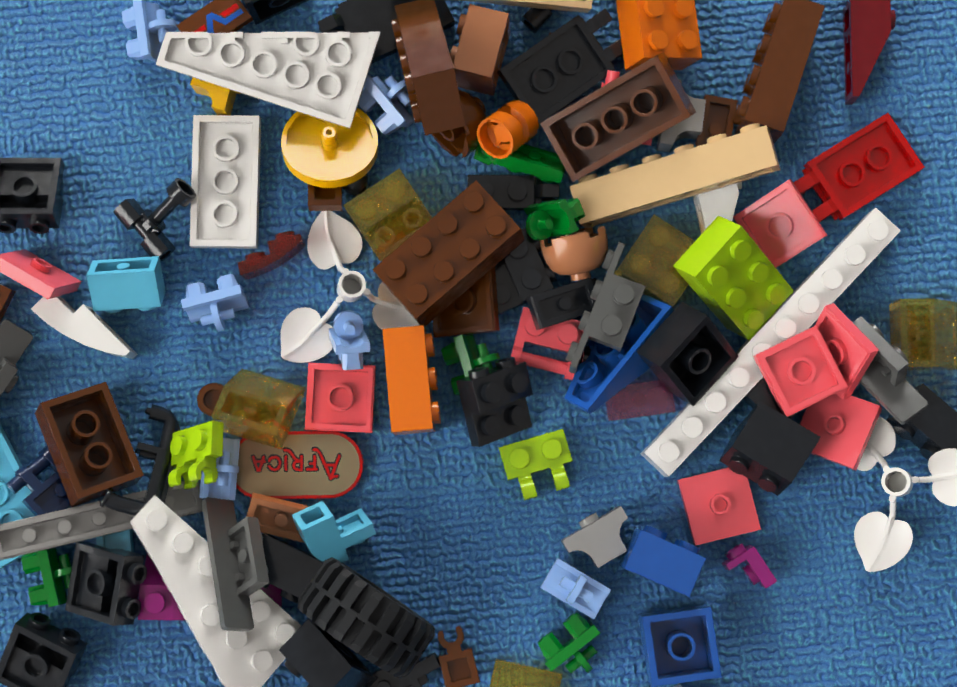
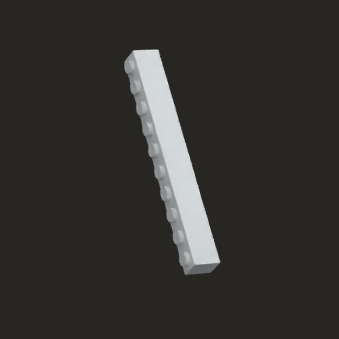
M877 208L866 214L794 290L751 340H747L736 352L739 357L694 407L687 404L640 454L664 477H669L763 378L753 356L809 329L819 318L824 307L832 304L901 230Z

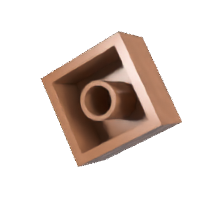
M469 4L467 15L461 14L457 27V34H460L459 45H453L450 52L457 86L494 96L499 78L497 71L502 67L510 37L509 13Z

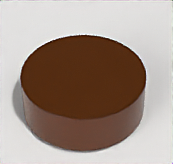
M210 383L199 391L197 404L204 414L211 417H219L226 414L231 408L232 395L225 386L218 383Z

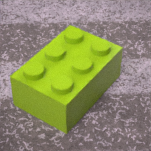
M717 216L673 265L726 329L749 341L794 292L741 225Z

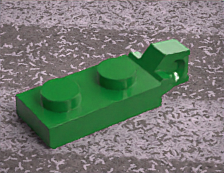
M480 144L475 151L474 159L487 165L497 164L506 167L507 170L514 173L523 172L530 174L544 182L561 184L566 172L556 153L526 144L521 145L510 156L503 159L493 158L481 148Z

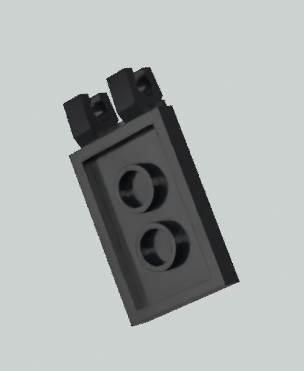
M347 0L338 4V8L335 9L336 14H332L317 23L321 33L381 31L372 63H375L398 52L391 20L397 19L394 5L416 0ZM435 0L443 30L454 26L455 20L445 0Z
M606 8L586 22L577 15L497 71L514 99L527 103L535 111L538 124L606 77L607 70L615 71L611 61L623 53L621 38L603 50L593 35L595 31L612 20Z

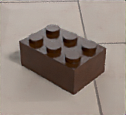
M106 382L39 404L35 416L71 507L105 496L110 488L113 489V492L133 486L144 476Z

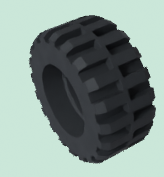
M333 557L322 563L298 599V609L311 621L369 662L400 679L410 674L435 636V627L389 593Z

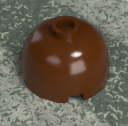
M458 90L465 126L434 133L432 136L448 153L455 157L462 153L463 158L479 146L477 128L481 121L486 118V108L478 97H473L469 93Z

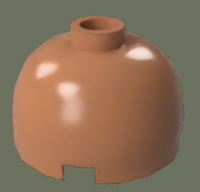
M599 226L597 229L598 233H593V228L588 227L579 229L573 234L556 236V238L551 239L550 243H548V239L539 240L545 263L553 272L559 275H570L571 281L590 278V271L602 265L608 252L605 226Z

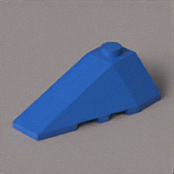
M643 294L621 351L590 340L588 346L591 349V354L585 362L579 364L564 397L565 400L591 414L647 371L649 367L638 355L637 350L674 311L672 306Z

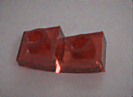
M294 231L276 234L275 240L267 241L270 255H265V252H255L246 255V260L237 262L240 275L245 280L270 272L289 261L306 246L301 234L295 235Z

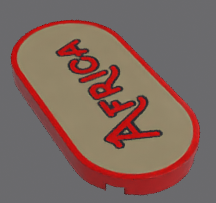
M337 431L252 433L240 440L239 473H237L236 488L250 498L253 492L278 499L338 498L350 492L361 479L364 470L363 454L354 440Z

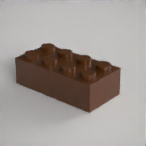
M416 0L394 5L397 19L391 20L415 123L422 122L425 135L464 127L465 121L454 66L435 0Z
M782 0L780 3L774 2L771 12L768 13L763 25L762 32H764L761 42L758 43L752 62L757 65H753L751 73L747 75L742 89V93L747 94V96H743L740 105L738 104L733 122L737 127L734 135L740 133V128L754 123H759L760 127L767 125L773 144L783 134L825 5L809 0Z
M661 53L540 124L572 182L689 118L696 113V110L665 54Z
M475 180L372 270L418 324L425 327L525 239L521 228Z

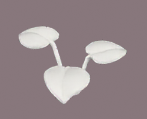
M321 211L316 217L308 235L307 251L312 263L321 270H327L336 265L338 271L342 274L337 284L338 297L322 318L316 310L308 307L297 308L286 316L280 332L281 357L289 362L308 363L326 356L333 349L329 339V328L333 327L326 322L343 301L355 302L362 295L366 296L371 302L376 303L372 310V317L380 330L419 326L418 322L383 283L379 285L378 297L371 293L370 289L366 288V281L362 274L357 271H349L343 267L342 264L353 263L359 257L363 242L357 228L333 211Z
M882 417L878 418L857 467L858 470L869 471L879 462L885 472L881 479L882 487L885 492L890 494L889 516L882 512H870L861 517L855 526V546L863 561L865 570L868 572H877L890 568L902 560L909 552L913 543L912 528L907 522L894 519L896 516L897 497L909 494L913 484L933 482L932 491L934 496L946 505L957 506V449H942L929 458L928 469L932 476L912 477L901 468H890L883 457L890 455L894 451L896 433L891 424Z

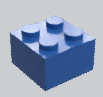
M645 525L643 530L634 528L626 547L627 551L623 554L619 566L690 597L706 559L698 555L700 548L676 539L674 544L666 541L667 533L651 526Z
M703 604L638 614L647 677L652 687L722 677L710 606Z

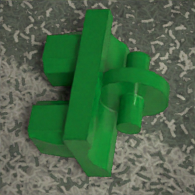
M578 198L568 201L561 199L536 203L524 208L525 213L528 215L526 230L534 240H545L553 236L573 234L579 230L576 221L585 217Z
M462 334L453 337L454 342L441 349L447 366L461 362L464 374L451 378V385L455 395H459L456 381L468 377L469 370L486 366L491 369L493 368L492 363L501 359L499 353L489 354L486 343L477 345L474 335L465 336Z
M55 547L22 556L21 562L25 574L41 571L43 584L28 588L30 604H48V607L65 604L67 601L65 589L69 588L72 571L69 554L58 556Z
M575 612L562 622L573 636L565 644L562 645L552 631L537 642L545 657L544 662L551 672L572 655L575 658L565 665L570 673H573L581 665L587 673L593 670L588 660L598 652L592 644L582 652L579 650L598 636L600 632L592 622L589 624L580 614Z

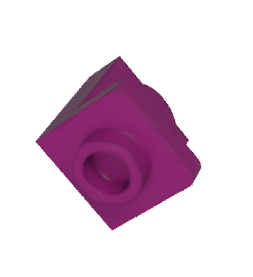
M741 543L725 554L728 559L722 562L724 568L730 571L742 562H745L746 566L742 569L753 585L759 583L761 587L766 589L777 582L754 546L748 545L744 547Z

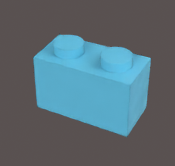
M159 256L94 260L86 275L93 311L117 313L123 309L153 310L156 307H161L166 292Z

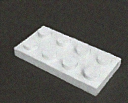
M193 115L191 187L195 191L196 197L191 202L189 246L191 248L258 249L261 152L260 116Z

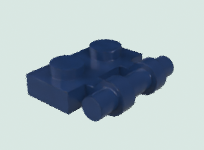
M48 446L38 452V458L27 467L21 466L15 471L16 476L6 483L7 487L14 494L24 486L30 489L32 493L22 502L35 516L67 509L71 506ZM49 466L56 473L42 484L36 476Z

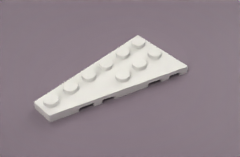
M381 31L357 33L166 32L156 65L351 129Z
M154 495L130 521V524L158 569L163 582L175 599L180 612L213 666L221 684L224 687H262L285 660V656L279 649L294 635L301 625L259 589L249 596L254 628L248 632L222 630L208 542Z

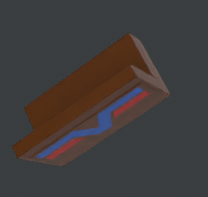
M213 0L176 26L180 32L230 33L238 31L253 21V18L240 0Z

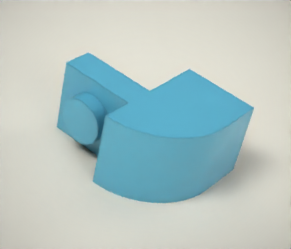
M321 501L292 514L298 534L314 557L323 562L331 557L340 562L349 560L346 548L361 544L367 538L376 535L373 523L361 508L335 520L328 507Z

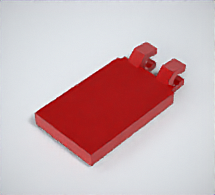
M886 113L808 161L804 165L805 169L802 170L804 176L793 183L801 195L813 188L823 204L812 210L819 223L830 215L834 221L838 218L841 221L925 167L890 114Z

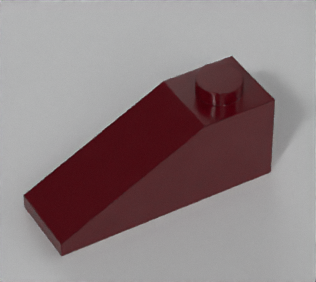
M849 0L843 8L845 105H852L860 96L891 30L895 27L896 14L895 10H891L890 0Z

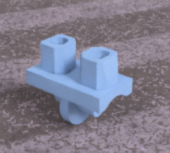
M133 0V7L122 11L123 24L129 30H137L138 37L127 41V55L135 60L148 59L157 62L165 33L177 30L176 21L166 19L165 10L159 9L158 4L149 3L145 0Z
M367 75L358 105L365 112H370L377 104L383 108L385 112L374 121L377 128L384 135H390L400 127H409L414 123V118L404 108V106L410 105L405 80L398 83L391 75L384 81L385 85L378 76L371 78L370 75Z
M233 274L220 276L217 279L219 290L207 293L205 284L200 282L186 286V298L181 299V303L191 323L201 321L202 326L214 323L218 332L224 331V320L235 318L236 311L249 308L248 299Z
M342 311L334 319V328H329V339L335 354L341 360L343 370L363 369V352H370V341L363 329L362 318L354 311Z
M223 438V456L216 458L217 481L204 484L205 475L201 471L199 498L209 497L235 500L237 473H239L240 439Z
M559 558L554 562L540 587L592 619H595L611 591L610 588Z

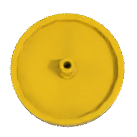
M359 108L356 110L351 129L296 112L287 121L282 132V155L288 169L301 181L321 188L343 187L358 181L373 167L378 155V134L373 121Z

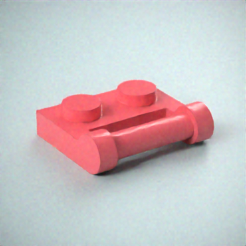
M523 307L511 357H515L516 362H526V366L564 375V379L572 380L575 374L569 372L571 362L524 352L523 347L524 343H529L568 353L572 341L579 343L583 331L578 329L580 320L570 319L536 330L530 309Z

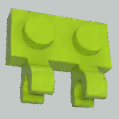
M212 420L172 434L170 452L172 454L171 466L176 468L169 473V487L181 485V476H183L185 480L184 489L195 488L198 480H201V471L205 475L204 484L217 481L216 458L223 456V422Z
M563 429L498 447L507 479L509 481L518 478L524 501L537 497L531 474L550 469L556 491L569 488L570 484L563 464L573 462Z

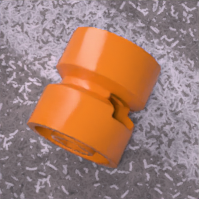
M521 100L509 101L481 121L477 128L478 142L481 148L493 158H506L537 134L539 127L538 118L535 111L527 103Z

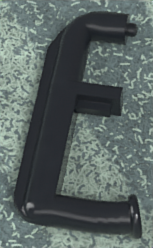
M153 404L151 408L147 407L145 413L149 415L148 419L162 422L164 425L158 447L138 442L135 453L139 454V457L154 460L144 502L117 495L110 488L101 501L100 507L106 506L112 510L135 516L154 495L165 504L169 488L168 476L174 467L171 466L172 454L170 452L172 434L180 431L176 416L170 410Z

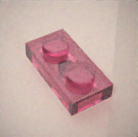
M660 380L629 384L605 402L608 422L676 412L673 393L669 392Z

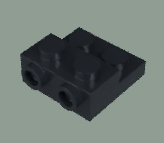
M0 158L1 233L11 234L16 231V228H29L34 233L45 234L49 232V228H59L63 199L60 194L64 172L62 158Z
M526 228L521 229L525 240L495 266L499 315L527 303L526 298L554 289L552 283L557 281L555 273L547 264L543 265L538 254V252H541L539 240L531 238Z
M515 357L495 361L496 367L489 369L486 366L469 370L468 377L456 381L473 447L484 446L532 427L526 397L533 395L526 362H516Z
M76 542L65 610L112 626L134 624V619L141 611V602L138 600L140 584L144 582L147 576V568L143 565L145 556L123 549H109L87 542Z
M26 613L15 623L0 660V683L7 687H66L70 677L76 672L88 643L82 641L79 632L74 629L63 628L61 630L51 625L50 618L45 614Z

